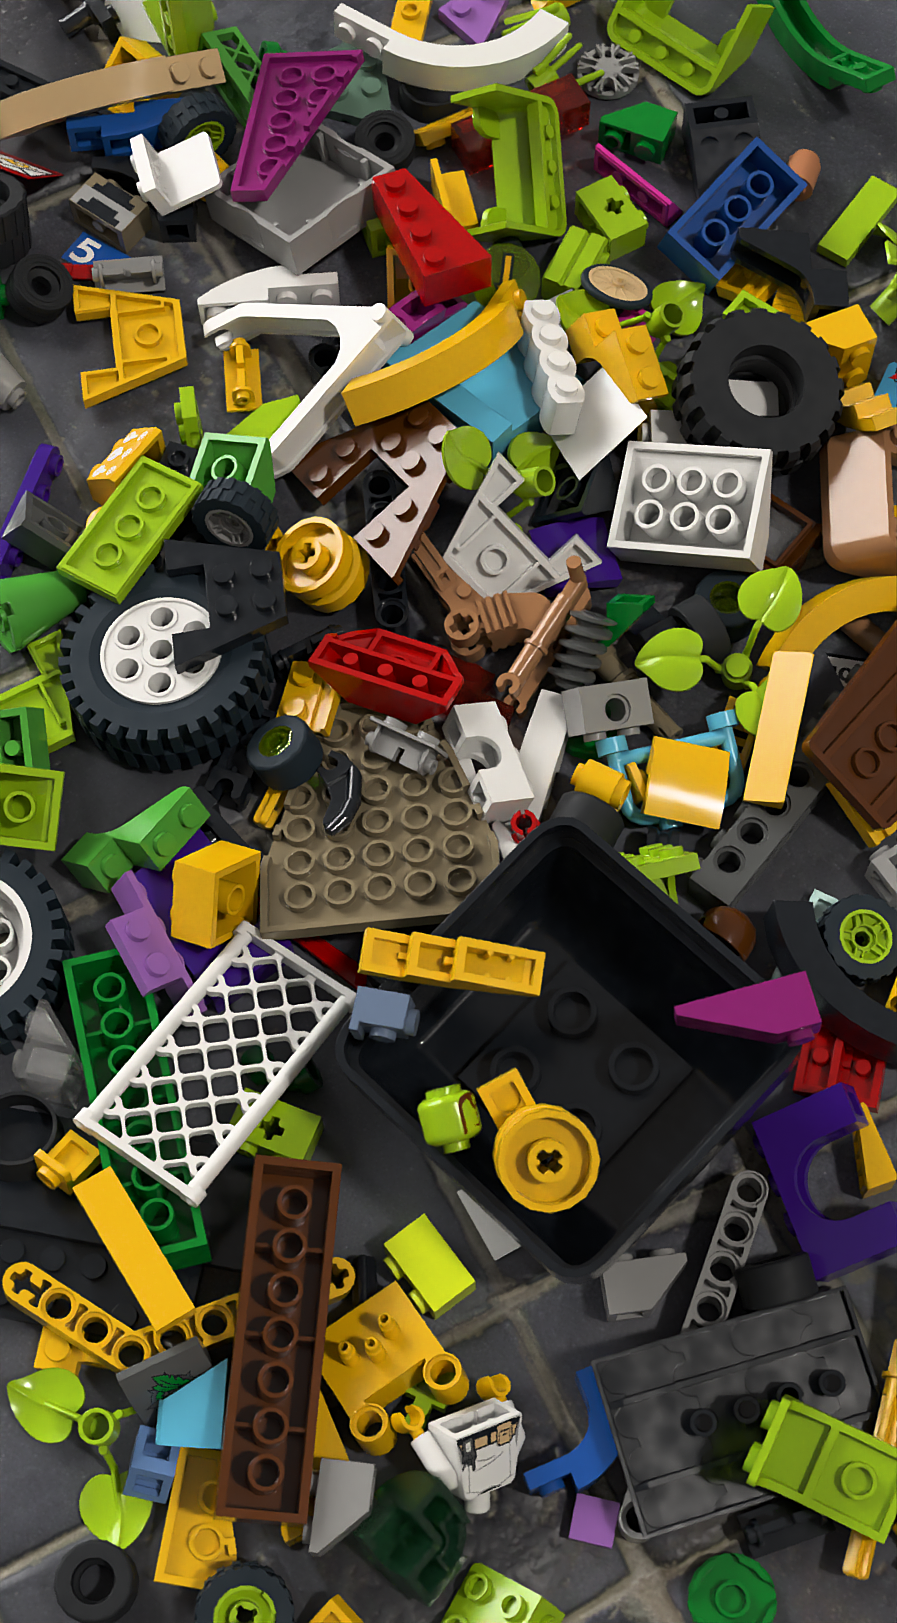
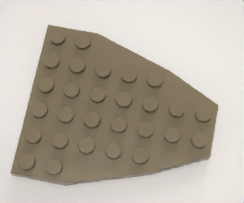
M344 698L340 699L330 736L324 737L321 733L315 734L323 748V758L320 766L328 770L336 767L329 762L328 754L331 750L347 756L362 774L361 806L351 824L331 837L325 833L323 818L330 804L331 796L319 780L318 773L316 772L307 782L299 787L288 790L283 803L285 811L280 825H275L272 832L273 843L269 854L263 856L260 864V935L262 939L284 940L362 932L367 927L381 930L440 924L500 864L498 840L494 832L491 831L487 821H481L484 811L480 803L473 804L467 792L470 783L451 745L446 738L442 739L431 718L418 724H413L392 717L408 726L406 732L417 736L420 730L439 739L438 747L449 755L448 758L437 755L435 760L438 761V767L435 773L422 776L418 772L399 764L405 750H400L394 762L371 752L369 746L365 745L367 734L370 731L375 732L378 726L369 719L370 716L385 721L388 715L349 703Z

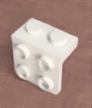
M201 132L160 153L155 151L143 134L130 139L133 151L130 161L135 172L139 175L140 181L136 183L139 194L145 202L150 201L162 216L221 188L222 178L211 138L206 132Z

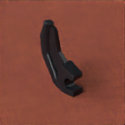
M333 750L328 754L330 764L336 767L328 770L319 766L317 769L319 780L331 796L330 804L323 818L324 831L331 837L351 824L361 806L362 798L361 772L347 756Z

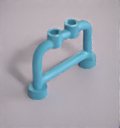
M735 709L706 716L709 732L676 739L677 741L709 748L721 745L723 751L730 752L728 771L730 784L726 789L723 808L734 804L741 797L745 787V775L732 728L740 725ZM625 735L614 736L595 742L598 758L606 757L608 766L625 774V779L627 780L625 765L632 762L636 764L648 762L651 745L629 750ZM631 789L621 807L622 814L629 821L638 825L659 824L660 831L683 826V823L680 821L640 813L641 809L635 805Z

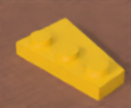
M180 1447L153 1582L202 1590L204 1582L209 1576H214L217 1573V1569L222 1566H230L232 1562L237 1561L232 1521L213 1520L221 1451L206 1448Z

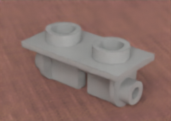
M162 255L93 261L92 278L93 282H95V288L130 293L166 291Z
M373 716L369 718L378 725L375 732L370 731L365 738V745L369 746V750L373 753H377L395 762L400 750L403 749L405 751L399 764L418 772L422 776L435 773L438 767V761L435 760L437 755L445 758L449 756L438 747L440 740L420 730L417 736L406 732L408 727L406 724L390 716H387L385 721Z

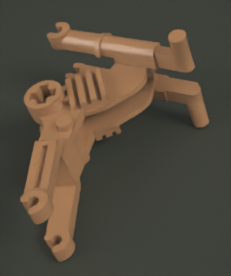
M423 533L420 539L421 545L418 551H413L414 553L411 555V558L438 595L441 605L449 613L445 618L444 628L455 656L462 662L474 663L484 657L488 647H491L493 652H496L500 648H507L508 645L513 646L517 642H524L525 646L509 671L501 674L496 680V687L499 692H503L507 685H512L509 688V695L503 701L505 711L510 712L514 705H519L516 708L517 716L520 719L524 718L528 713L529 701L547 673H549L547 671L548 667H552L556 661L552 657L553 654L561 653L564 648L558 643L559 639H570L572 636L564 629V625H577L578 621L569 614L570 610L589 611L592 607V599L587 588L588 583L580 557L573 555L567 558L566 565L570 579L552 603L545 596L538 593H507L506 590L502 591V594L496 593L493 594V597L483 598L447 565L427 535ZM475 644L476 647L469 651L468 647Z

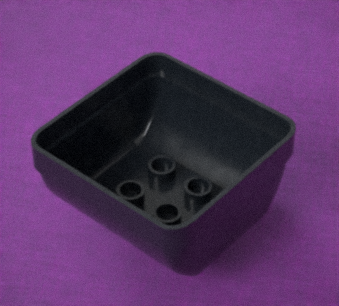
M557 817L541 823L532 830L430 934L455 940L463 936L545 952L540 996L531 997L479 992L387 978L378 989L408 994L415 1004V1009L420 1010L416 1035H409L408 1039L396 1037L394 1043L371 1039L369 1032H365L363 1040L355 1039L349 1030L350 1016L340 1030L335 1045L336 1061L350 1083L553 1277L567 1284H583L597 1279L607 1271L646 1232L790 1074L799 1060L802 1045L788 1046L787 1041L773 1044L676 1025L674 1018L675 1006L766 981L589 826L574 817ZM516 1067L536 1104L543 1103L560 1106L582 1121L595 1138L600 1157L597 1180L587 1196L570 1209L552 1213L530 1210L514 1200L496 1174L492 1154L495 1137L499 1130L476 1088ZM460 1084L461 1090L470 1091L475 1097L482 1129L478 1135L469 1139L470 1148L444 1154L443 1146H431L426 1143L417 1107L419 1103L426 1099L425 1092ZM552 1156L541 1161V1164L548 1163Z

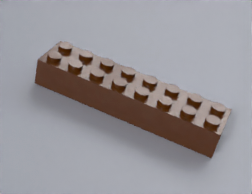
M256 1154L251 1180L213 1520L303 1528L307 1525L342 1164Z

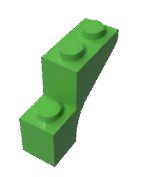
M182 786L117 829L99 834L86 832L61 861L83 887L110 893L114 884L134 865L162 871L211 815L192 789Z

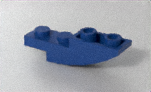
M181 98L134 101L135 112L66 118V129L72 152L104 149L105 156H131L133 151L130 139L140 134H143L155 150L163 148L158 138L159 123L162 122L164 114L171 109L170 107L174 103H178Z

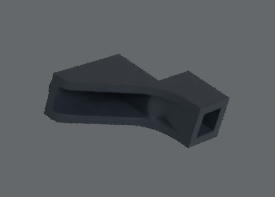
M755 227L738 228L730 249L732 260L789 291L801 306L804 323L849 307L847 271L811 268L809 233L791 230H766Z

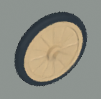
M595 264L587 267L581 274V283L584 289L593 298L608 306L623 310H639L647 307L652 301L653 293L648 283L637 274L625 268L610 264Z

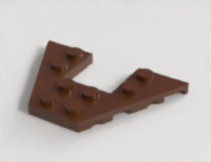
M426 400L314 445L292 470V473L323 506L377 457L408 486L406 490L353 537L399 586L403 581L400 574L412 550L418 551L421 545V536L424 531L429 529L440 507L437 500L445 484L452 483L442 460V442L446 431L453 430L456 427Z

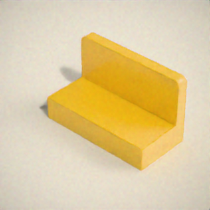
M437 158L430 159L431 187L434 198L466 230L479 227L464 170L441 174Z

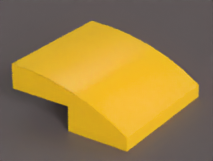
M653 736L645 773L648 774V780L640 813L719 830L727 789L730 752Z

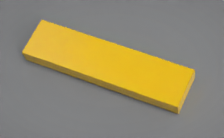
M111 1166L74 1186L72 1189L156 1334H162L195 1314V1306Z

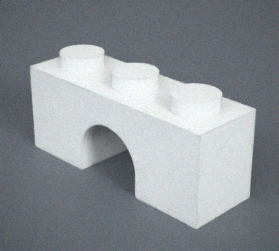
M496 702L453 705L442 726L446 740L451 745L457 759H474L486 768L478 770L467 791L473 804L480 803L484 811L481 821L486 820L487 823H494L497 819L500 822L510 821L519 810L521 815L525 814L524 810L528 809L534 799L533 785L526 778L521 765L520 753L513 746L508 734L506 719L501 716Z

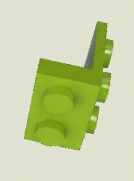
M475 1563L466 1575L441 1623H561L566 1614L541 1595L482 1563Z

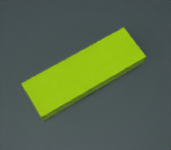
M872 175L818 243L816 252L846 268L877 227L876 225L884 220L897 203V188Z

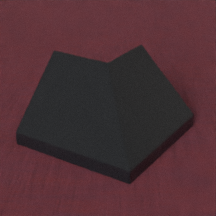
M607 454L580 481L568 462L555 465L553 469L556 479L555 489L552 494L541 497L531 525L538 528L552 523L615 509L618 489L610 456Z

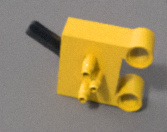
M358 1255L357 1258L352 1260V1267L355 1271V1281L352 1287L353 1310L326 1328L322 1376L350 1417L349 1427L360 1447L369 1455L382 1456L388 1453L397 1441V1432L393 1429L391 1419L383 1409L424 1379L438 1402L445 1405H454L466 1397L469 1390V1380L459 1359L454 1354L444 1351L398 1282L395 1280L377 1293L376 1259L373 1256ZM447 1372L456 1373L450 1383L446 1385L437 1384L438 1379ZM382 1423V1428L376 1435L371 1437L365 1436L366 1429L370 1425Z

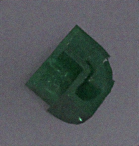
M411 1470L389 1479L374 1492V1497L379 1503L373 1508L371 1515L362 1521L352 1534L369 1553L368 1560L391 1583L414 1600L430 1608L457 1575L467 1559V1556L463 1555V1550L467 1538L466 1524L470 1523V1520L462 1505L440 1478L425 1471Z

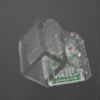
M39 998L36 1010H31L27 1016L25 1023L27 1038L23 1049H18L14 1055L12 1072L15 1073L14 1077L24 1091L41 1096L51 1105L76 1110L85 1084L82 1061L49 1002Z

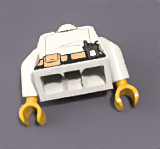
M503 1374L491 1377L485 1376L478 1379L476 1390L481 1399L485 1401L429 1422L427 1432L422 1428L425 1422V1415L419 1406L409 1405L405 1407V1411L410 1417V1424L406 1422L405 1417L400 1412L391 1415L390 1421L393 1429L401 1434H411L414 1440L410 1444L439 1487L450 1491L464 1500V1509L473 1514L487 1512L490 1509V1491L513 1481L516 1473L517 1457L525 1440V1432L521 1424L522 1413L515 1409L512 1400H507L506 1395L510 1392L511 1382Z

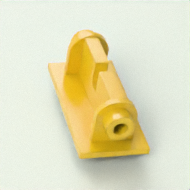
M238 337L233 339L232 344L229 346V351H223L227 413L253 411L262 405L259 349H251L246 339Z

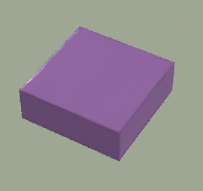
M577 1493L568 1540L611 1550L620 1503Z

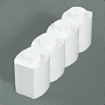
M526 300L520 320L524 334L517 342V346L525 357V373L533 382L531 389L532 397L541 408L539 413L541 426L549 435L574 434L584 402L585 392L581 382L575 377L576 363L572 355L567 351V335L559 326L560 312L551 300Z

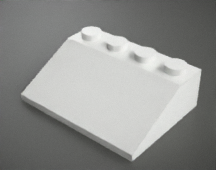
M628 441L607 547L621 561L745 572L762 571L769 539L772 450Z

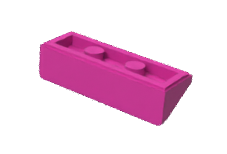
M600 143L595 145L594 170L604 178L612 175L619 186L622 185L626 188L631 200L666 227L682 215L683 211L675 203Z

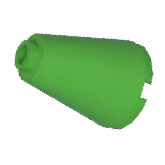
M58 570L0 579V644L9 653L20 651L77 610L80 605H84L87 602V594L90 593V590L60 575Z

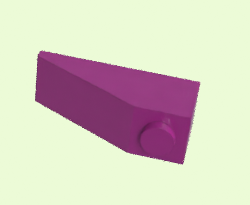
M806 971L674 1007V1018L677 1026L773 1044L787 1041L788 1046H798L814 1040V1034L820 1032L822 1025Z

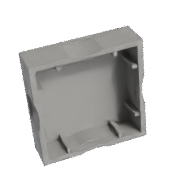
M320 124L268 201L233 202L230 189L237 162L220 173L223 182L221 188L206 195L205 200L213 221L296 275H300L365 228L366 221L378 217L373 209L372 177L393 172L395 167L367 150L344 141L335 131Z

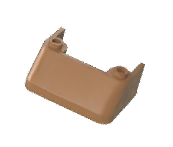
M897 424L878 431L857 430L833 436L821 447L819 452L824 557L832 568L864 578L897 576V517H894L892 465L897 467Z

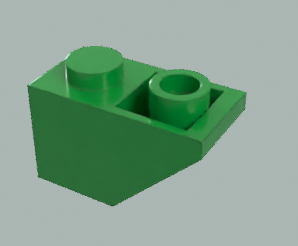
M643 102L604 115L599 121L598 143L611 150H618L636 156L641 160L661 165L675 136L678 112L649 102Z

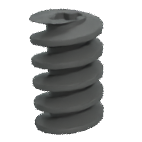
M570 610L569 614L578 621L577 625H564V629L572 635L571 639H559L558 641L566 649V653H554L552 656L561 663L560 668L548 667L547 669L555 677L557 685L569 690L587 686L584 683L595 682L596 675L590 669L600 668L602 662L594 654L603 655L607 652V647L600 640L612 639L613 633L606 626L617 625L616 621L588 610Z

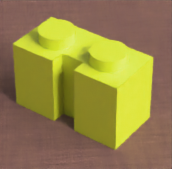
M425 1214L421 1215L383 1244L387 1255L383 1259V1263L397 1281L402 1277L408 1281L413 1288L408 1293V1296L422 1315L429 1311L436 1320L476 1290L474 1278Z

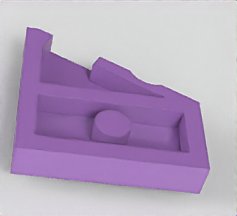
M451 0L438 9V19L468 45L484 43L487 41L490 33L495 32L498 26V19L504 14L509 0Z

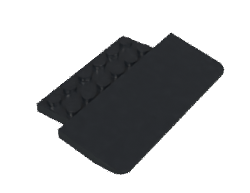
M11 1107L1 1110L0 1160H24L33 1156L39 1149L42 1150L52 1134V1116L50 1114ZM58 1116L65 1135L71 1129L99 1149L97 1139L78 1128L72 1118ZM189 1140L190 1151L194 1156L210 1158L219 1147L215 1144ZM236 1152L205 1190L207 1196L200 1203L212 1261L174 1270L175 1275L194 1306H196L204 1267L241 1273L255 1157H246ZM102 1162L88 1175L86 1179L92 1177L93 1175L103 1170ZM38 1177L23 1182L0 1180V1318L43 1326L14 1307L7 1300L2 1286L5 1271L11 1265L18 1262H28L132 1330L136 1331L151 1325L74 1192L68 1195L59 1187L53 1190L46 1186ZM27 1276L24 1281L15 1279L13 1282L16 1293L19 1294L23 1289L28 1290L36 1297L37 1303L33 1306L38 1307L42 1295L32 1289L30 1277ZM55 1299L48 1305L46 1312L54 1319H62L70 1313L72 1307L67 1300ZM92 1322L83 1330L88 1335L103 1338L108 1333L107 1328L99 1322ZM171 1330L164 1333L160 1341L167 1350L184 1342L185 1338L180 1332Z

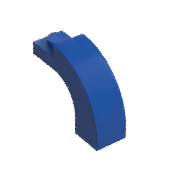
M592 1365L576 1371L574 1378L587 1408V1433L581 1443L570 1453L523 1473V1481L529 1495L539 1491L541 1498L557 1493L565 1488L563 1481L570 1478L577 1495V1493L587 1490L599 1481L618 1457Z

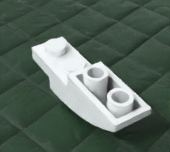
M279 265L241 275L211 289L197 299L201 324L203 326L210 318L241 303L340 305L338 273H301L296 275L284 266Z

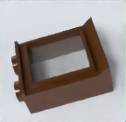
M771 493L769 539L762 570L787 566L799 571L806 562L810 548L813 547L818 550L822 546V524L814 522ZM743 571L744 573H746V574L749 575V576L752 575V574H754V573H756V572H745V571Z

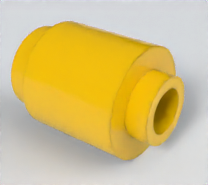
M589 759L586 764L579 763L570 784L575 786L574 791L593 795L605 801L614 809L620 810L629 794L632 782L625 779V774L593 759Z

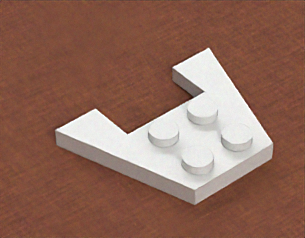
M499 451L442 558L450 568L478 594L485 598L488 596L493 597V594L496 593L502 594V591L505 590L507 593H538L570 578L566 560L573 555L580 557L584 571L601 564L602 560L577 533L548 558L507 516L499 505L525 479Z

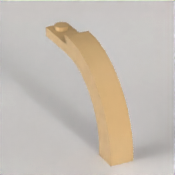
M218 48L169 57L165 55L103 68L39 86L0 101V140L28 135L47 126L65 121L66 118L78 117L134 101L221 85L226 82Z

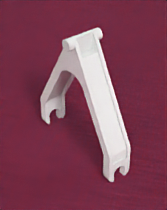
M241 303L210 318L203 324L205 338L219 330H229L215 337L216 346L221 351L229 350V346L235 338L242 337L248 341L260 334L340 337V351L334 365L269 439L274 479L291 472L344 412L347 406L341 392L350 380L380 370L400 346H408L414 338L413 332L382 303H377L372 307Z

